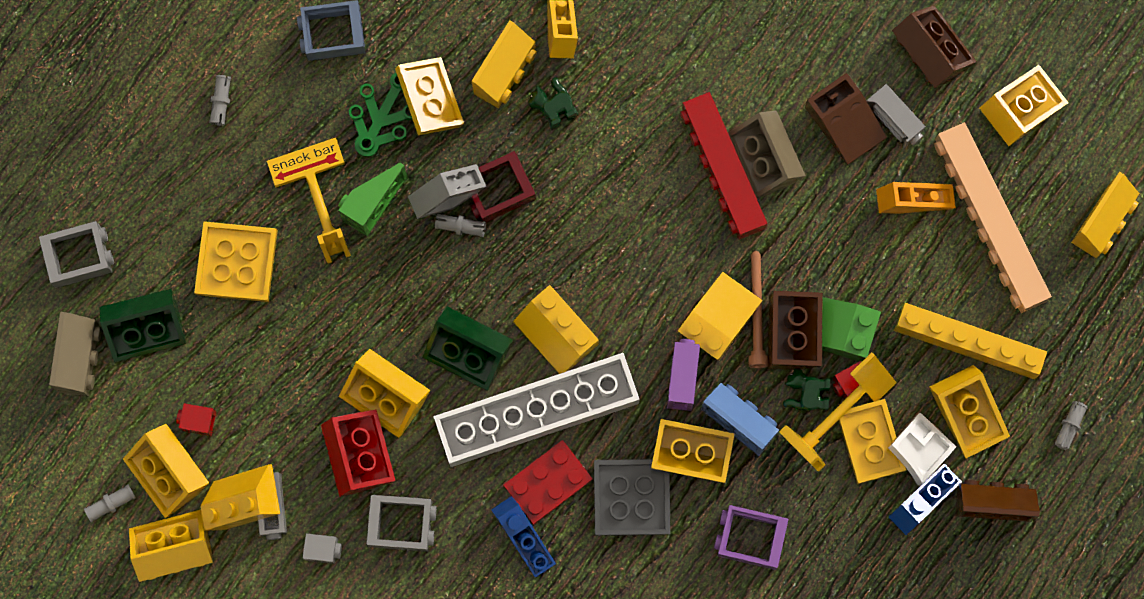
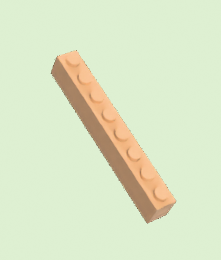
M965 122L939 133L935 139V149L939 156L943 155L947 163L945 164V169L949 177H954L957 183V194L960 199L965 200L968 206L966 208L967 214L971 221L975 220L979 228L977 230L978 236L982 243L986 242L990 250L988 251V256L992 264H997L1001 272L999 273L1001 283L1004 287L1008 286L1011 292L1010 300L1015 309L1018 308L1020 313H1023L1047 302L1052 296Z

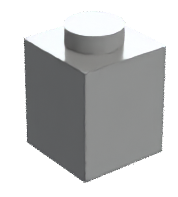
M306 533L303 559L305 561L335 564L336 558L340 559L342 544L338 543L337 537Z

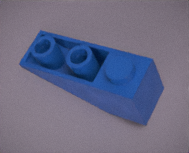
M944 463L889 518L907 535L962 481Z
M512 496L491 509L534 577H537L556 564L523 510Z

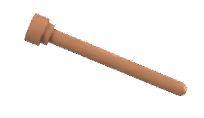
M754 251L751 254L752 293L762 300L761 254L758 251ZM761 303L752 315L753 351L748 356L750 368L768 367V356L766 351L763 350Z

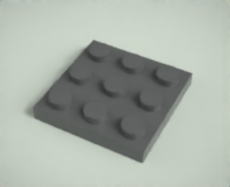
M653 459L594 460L595 536L670 535L669 472L651 469Z

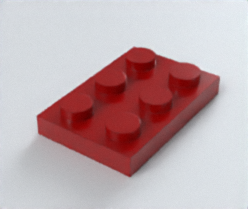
M562 440L503 486L516 500L530 522L535 525L593 481V478Z

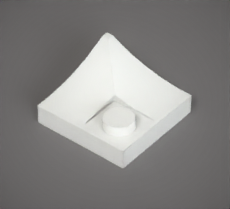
M921 413L914 417L888 447L907 468L919 486L935 472L956 448Z

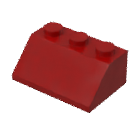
M377 409L332 417L321 424L339 497L364 492L396 481Z

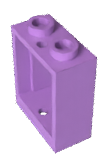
M680 339V342H675L667 409L692 411L700 345L695 344L694 340Z
M729 505L728 511H722L719 525H723L724 528L722 535L717 534L714 549L718 550L717 556L776 570L780 560L788 519ZM733 515L775 525L768 560L726 550Z

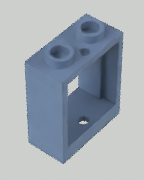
M358 0L300 8L301 16H297L299 31L303 30L304 39H300V48L302 54L306 53L308 61L366 53ZM350 15L353 44L313 49L310 20Z

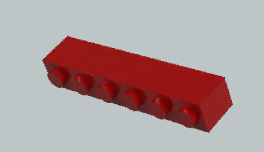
M708 92L683 102V111H680L682 121L685 125L689 124L692 131V133H689L690 139L694 147L698 146L700 149V162L703 168H708L711 176L708 177L713 191L717 190L720 195L718 203L722 212H727L730 218L727 222L733 235L737 234L740 240L766 229L768 223L711 93Z

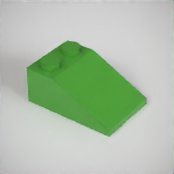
M398 163L353 189L349 195L345 194L338 205L340 208L338 211L343 222L368 237L407 179L405 166L402 163Z
M823 297L822 350L862 362L869 354L881 311Z

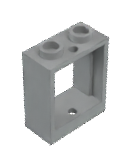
M477 164L438 174L409 195L408 198L417 219L455 209L485 188L486 184Z
M97 221L39 237L49 280L55 288L112 273L111 265L114 264L111 250L107 251L105 242L108 241V235L105 227L101 228ZM93 232L100 264L62 274L54 243Z
M371 495L367 546L372 548L428 552L429 546L434 545V531H430L431 521L436 520L437 506H432L433 502L431 499ZM382 505L423 506L421 543L380 540Z

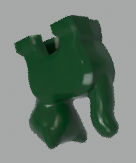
M556 77L551 80L552 87L557 91L556 95L551 99H547L546 93L539 86H536V90L531 93L530 100L528 101V105L531 108L541 111L542 115L548 120L551 130L561 126L562 121L559 115L565 114L568 121L578 116V112L572 104L571 96Z
M794 369L788 375L785 385L792 389H802L799 401L794 399L784 400V407H793L797 410L807 411L829 409V397L822 399L820 391L830 390V378L818 379L816 377H808L803 373L802 369Z

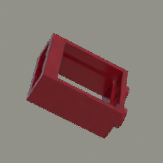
M515 151L478 168L481 175L484 176L503 166L509 165L522 194L485 210L476 193L470 197L473 202L470 208L476 219L480 217L482 222H488L536 200V194Z

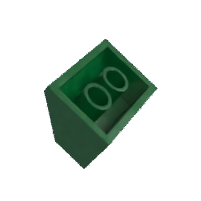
M172 288L99 307L100 324L114 362L186 344L180 313Z
M447 306L436 320L422 358L488 391L507 356L513 339Z

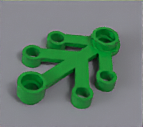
M394 73L390 78L391 88L380 110H378L374 98L375 91L371 84H363L360 87V95L365 99L373 122L369 131H367L362 119L364 116L362 107L352 105L349 108V116L354 120L359 135L355 141V149L363 157L375 155L381 145L393 141H403L407 137V131L401 125L395 126L390 133L378 136L383 127L404 120H413L412 116L406 114V111L409 109L408 105L401 111L389 114L399 93H403L401 84L395 83V80L398 78L397 73ZM369 88L372 92L369 95H364L363 90ZM355 109L360 110V111H361L360 115H359V116H353V115H352L353 110H355ZM402 130L404 134L401 137H397L395 132ZM364 141L371 142V146L368 148L363 147L362 144Z

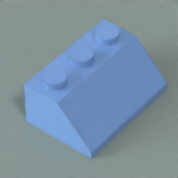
M720 383L704 400L701 410L729 433H734V437L760 456L778 434L779 429L776 428L778 424L769 416L763 417L756 412L758 408L749 400L745 402L737 396L739 394L738 391L729 384L724 386Z

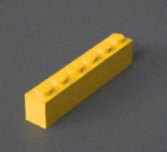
M904 303L894 329L895 332L1034 380L1040 375L1047 351L908 303Z

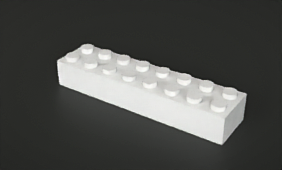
M624 353L436 415L434 419L450 467L637 405L640 399Z

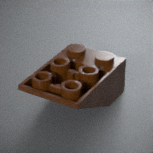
M847 73L810 97L806 102L805 109L847 165L887 139L863 94Z

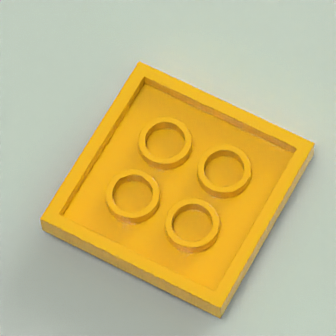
M203 222L194 294L269 302L278 230L276 228Z

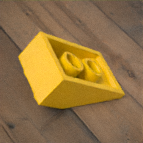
M1038 65L994 94L979 109L1006 144L1010 146L1067 105L1068 101Z
M722 272L689 314L678 332L688 339L694 340L695 344H699L700 348L720 361L763 300Z
M974 365L930 386L937 406L965 458L1010 437L985 377Z

